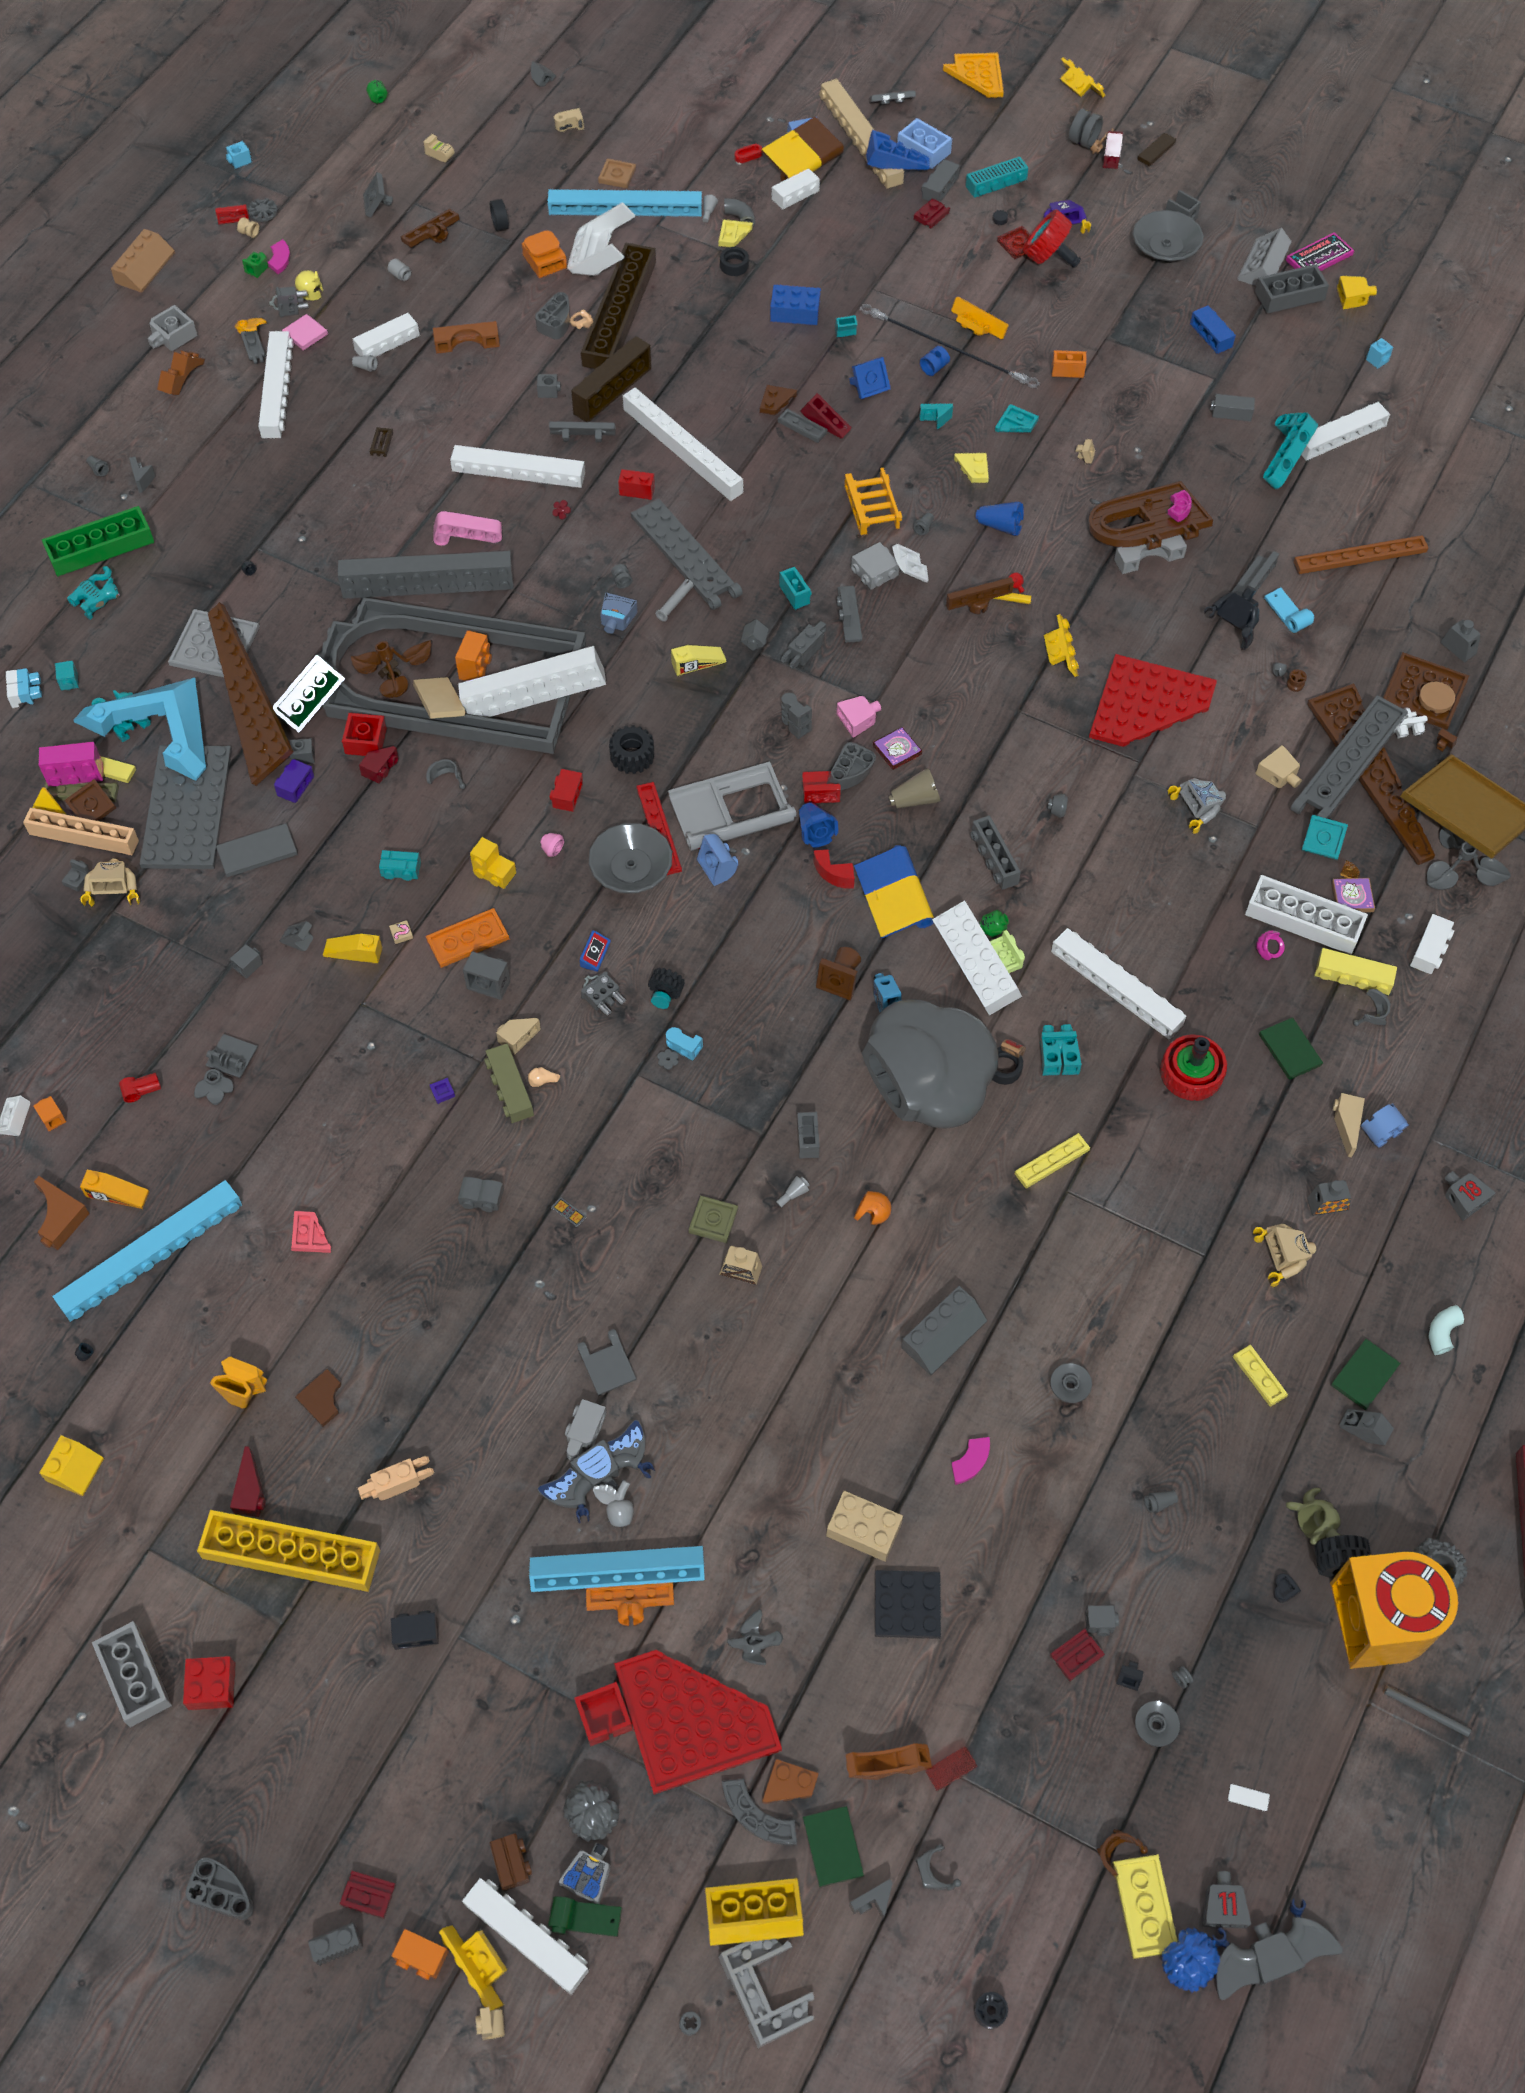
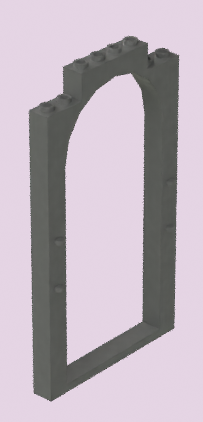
M363 597L361 604L357 607V616L353 618L352 624L333 621L332 626L328 628L327 640L323 642V651L319 655L339 672L340 660L348 647L362 636L382 629H409L464 638L467 631L487 635L488 642L559 654L584 649L586 637L584 632ZM343 682L325 701L323 709H325L327 717L347 720L349 713L384 716L386 727L554 754L571 695L558 698L550 728L467 714L465 716L431 719L424 707L371 699L353 692Z

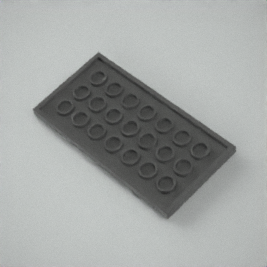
M159 745L140 867L154 869H215L216 845L219 842L232 754L231 746H204L206 769L195 781L166 767L163 752L169 745Z

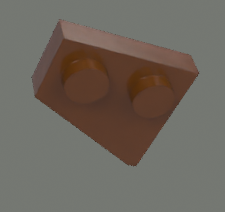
M767 385L760 405V413L776 415L780 412L781 408L788 405L792 397L795 398L797 396V390Z

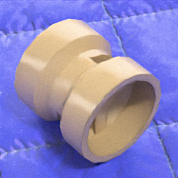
M243 217L239 220L237 229L239 233L255 238L259 232V224L254 221L250 222L249 219Z

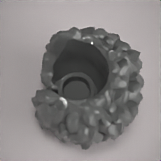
M1428 1538L1414 1549L1415 1553L1425 1555L1439 1563L1450 1575L1456 1589L1459 1588V1584L1463 1583V1579L1467 1576V1567L1464 1565L1466 1559L1460 1553V1550L1456 1549L1455 1545L1451 1546L1449 1542Z
M591 1780L584 1783L580 1781L576 1788L571 1789L570 1794L567 1795V1800L563 1807L564 1818L569 1822V1827L572 1828L573 1833L577 1834L578 1837H582L587 1842L591 1839H604L608 1833H611L612 1828L618 1824L619 1809L614 1801L608 1799V1788L602 1782L595 1783Z

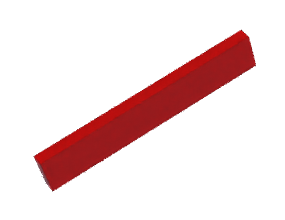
M654 782L636 786L648 826L662 834L667 839L672 850V866L667 875L682 872Z

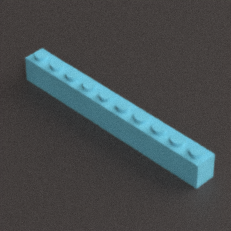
M549 190L548 192L549 215H602L623 202L635 216H702V191Z
M224 1180L52 1297L70 1322L80 1318L85 1311L99 1305L103 1299L118 1292L119 1288L125 1284L133 1282L143 1272L151 1270L156 1263L167 1259L175 1250L183 1248L190 1240L201 1236L206 1229L212 1225H217L227 1215L235 1213L242 1206L238 1195L228 1182Z

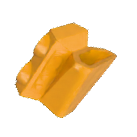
M227 1357V1359L221 1361L226 1375L215 1376L211 1380L212 1387L228 1403L240 1408H246L253 1395L266 1391L267 1379L263 1377L264 1372L256 1366L232 1357Z

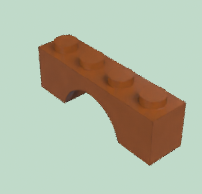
M496 321L433 328L436 354L452 352L456 345L465 341L477 342L483 348L500 347Z

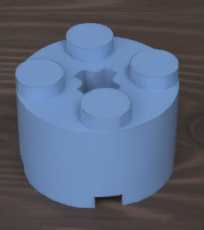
M1392 1103L1373 1114L1370 1122L1367 1119L1360 1127L1374 1145L1380 1148L1391 1137L1396 1138L1403 1132L1402 1130L1409 1125Z

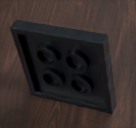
M875 1570V1637L940 1639V1572Z

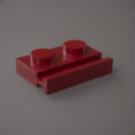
M932 198L914 214L913 219L925 226L928 225L932 229L950 213V208H946L944 204Z
M1083 1629L1053 1651L1050 1657L1054 1659L1056 1665L1070 1682L1103 1658L1105 1654L1094 1639L1089 1636L1087 1630Z
M351 1870L340 1906L385 1919L396 1884Z

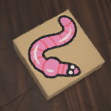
M407 920L389 926L395 944L413 939Z

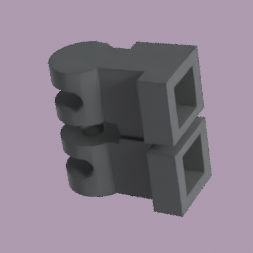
M785 693L781 698L782 722L785 725H789V731L799 739L812 731V708L808 705L802 706L797 701L795 694Z

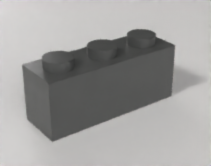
M945 159L941 164H938L935 172L930 174L929 180L922 186V199L930 201L934 198L941 202L958 180L960 165Z

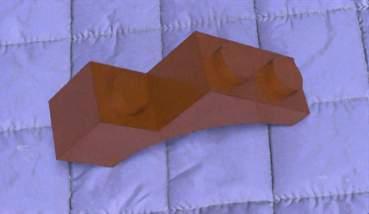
M181 350V353L174 352L171 368H168V371L161 370L157 390L171 395H180L182 385L188 374L195 367L203 365L205 359L192 351Z
M914 1743L883 1751L851 1752L845 1754L849 1778L878 1780L896 1773L914 1774L932 1768L929 1748L926 1744Z

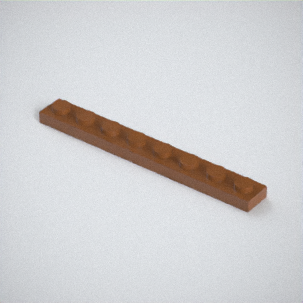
M1423 535L1298 556L1295 557L1294 564L1298 573L1304 574L1426 553L1428 545Z

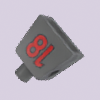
M1452 1171L1444 1178L1451 1185L1445 1196L1462 1221L1488 1204L1496 1194L1494 1190L1472 1173H1468L1463 1178H1460Z

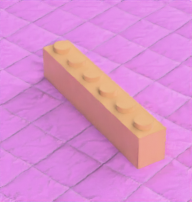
M35 808L29 809L23 822L29 835L127 855H133L139 842L134 828Z

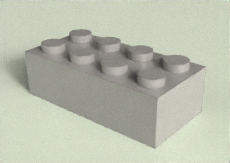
M134 1621L92 1642L122 1718L129 1727L172 1706L140 1628Z

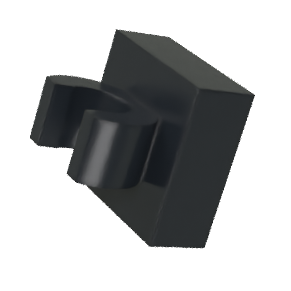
M1130 1660L1128 1666L1122 1665L1117 1678V1685L1138 1691L1144 1671L1137 1669L1138 1662Z

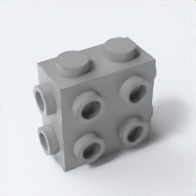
M880 542L852 556V571L870 589L879 587L886 581L894 579L899 575V566L896 559L890 554L888 548L884 547Z

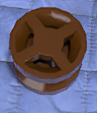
M1299 669L1291 671L1287 680V687L1294 692L1301 691L1307 679L1306 673Z

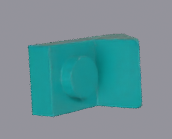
M920 404V421L936 420L937 429L952 418L953 404Z

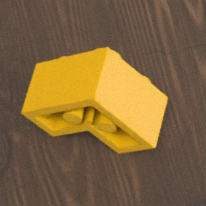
M482 837L470 852L473 873L478 878H484L490 881L492 885L505 889L515 876V863L499 855L497 844Z

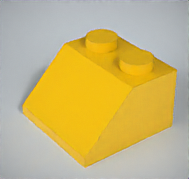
M61 1435L39 1473L46 1482L84 1496L104 1458L81 1443Z

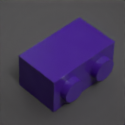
M292 759L285 766L280 778H277L274 783L277 796L297 803L314 778L312 767Z

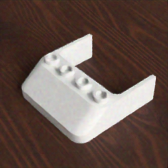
M622 202L583 225L576 234L567 269L573 274L598 275L604 269L624 259V256L612 244L608 245L612 231L634 218L635 214Z

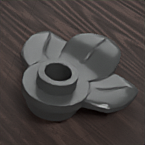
M210 1069L206 1072L204 1080L197 1083L194 1091L195 1098L207 1096L211 1104L218 1105L223 1100L224 1093L233 1092V1083L229 1078L224 1077L219 1070Z

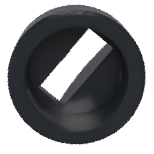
M247 560L242 563L241 569L247 576H251L256 572V565Z
M80 1343L76 1348L75 1356H77L79 1361H87L93 1355L94 1350L89 1344Z

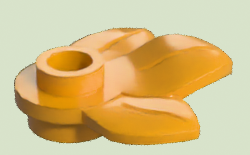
M263 318L239 320L235 324V329H237L238 333L256 331L258 325L267 324V321Z

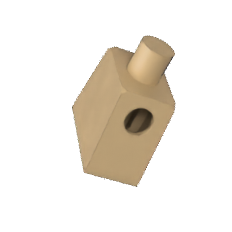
M1283 745L1262 760L1256 771L1259 777L1277 788H1282L1287 783L1296 788L1302 781L1297 776L1300 768L1299 763Z

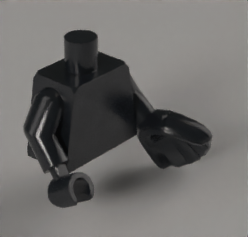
M1247 586L1244 592L1235 591L1227 593L1213 603L1212 606H1208L1204 610V614L1207 611L1213 612L1209 615V618H1213L1215 611H1218L1217 614L1242 630V650H1246L1251 645L1254 639L1253 629L1259 622V603L1252 598L1256 590L1251 586Z

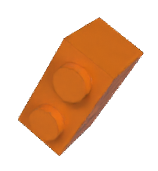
M1054 350L1052 359L1053 377L1084 378L1086 352Z
M404 1929L392 1957L397 1960L395 1965L405 1970H408L409 1967L417 1970L416 1975L429 1980L430 1976L435 1979L437 1978L449 1951L445 1947Z

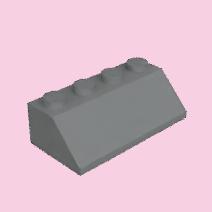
M1282 228L1256 239L1237 278L1239 281L1256 286L1258 277L1276 274L1279 271V267L1292 242Z

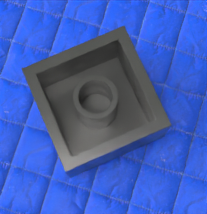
M471 952L463 968L467 989L502 1000L510 984L507 962L500 958L488 957L484 953Z

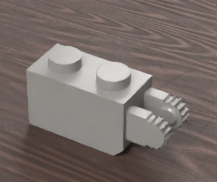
M582 1399L580 1405H576L573 1412V1417L575 1418L572 1424H568L565 1431L568 1441L566 1452L569 1461H573L580 1456L583 1449L589 1450L594 1446L607 1415L606 1407Z

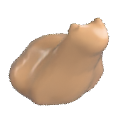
M542 1067L534 1068L528 1074V1081L532 1087H539L550 1082H558L560 1079L559 1074L552 1073Z

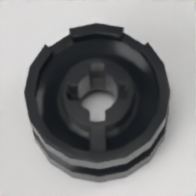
M996 1992L984 1993L974 2005L975 2019L979 2025L986 2029L998 2028L1005 2022L1008 2016L1006 2000ZM988 2006L996 2008L994 2015L987 2013Z

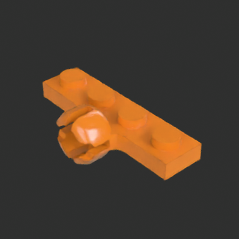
M673 1582L586 1588L587 1611L615 1609L618 1613L619 1623L624 1626H629V1616H633V1626L640 1624L644 1619L643 1610L646 1607L674 1605Z

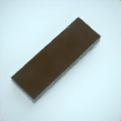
M1164 132L1138 155L1137 160L1147 166H1151L1176 143V138Z

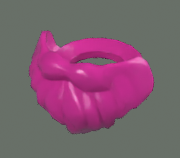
M1271 930L1265 932L1256 942L1257 950L1265 960L1278 958L1284 952V942L1279 937L1280 932ZM1269 939L1276 940L1279 944V950L1276 954H1271L1268 951Z

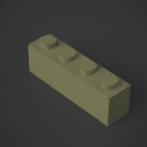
M508 1043L486 1050L487 1058L484 1059L487 1070L491 1069L493 1073L490 1075L493 1086H498L499 1090H496L499 1101L504 1102L505 1106L502 1108L505 1117H510L511 1123H515L534 1116L531 1102Z

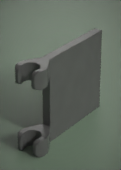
M615 1329L608 1331V1338L612 1346L591 1355L585 1342L577 1344L579 1354L583 1359L598 1396L636 1380Z

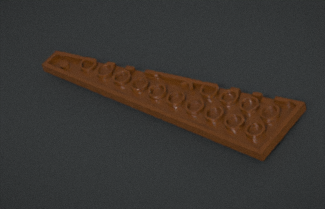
M219 602L208 613L248 774L251 784L257 786L294 751L225 606Z

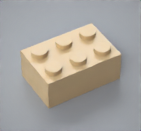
M843 1491L828 1525L826 1536L886 1562L901 1527L903 1516Z

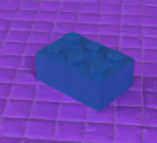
M774 285L770 307V322L817 325L821 288Z

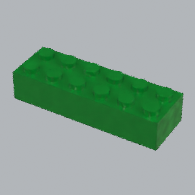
M139 506L41 539L57 577L154 543L150 528Z

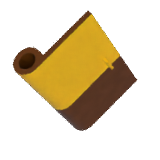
M813 117L762 148L761 151L781 171L780 178L783 182L807 169L814 172L844 152V146L816 117Z

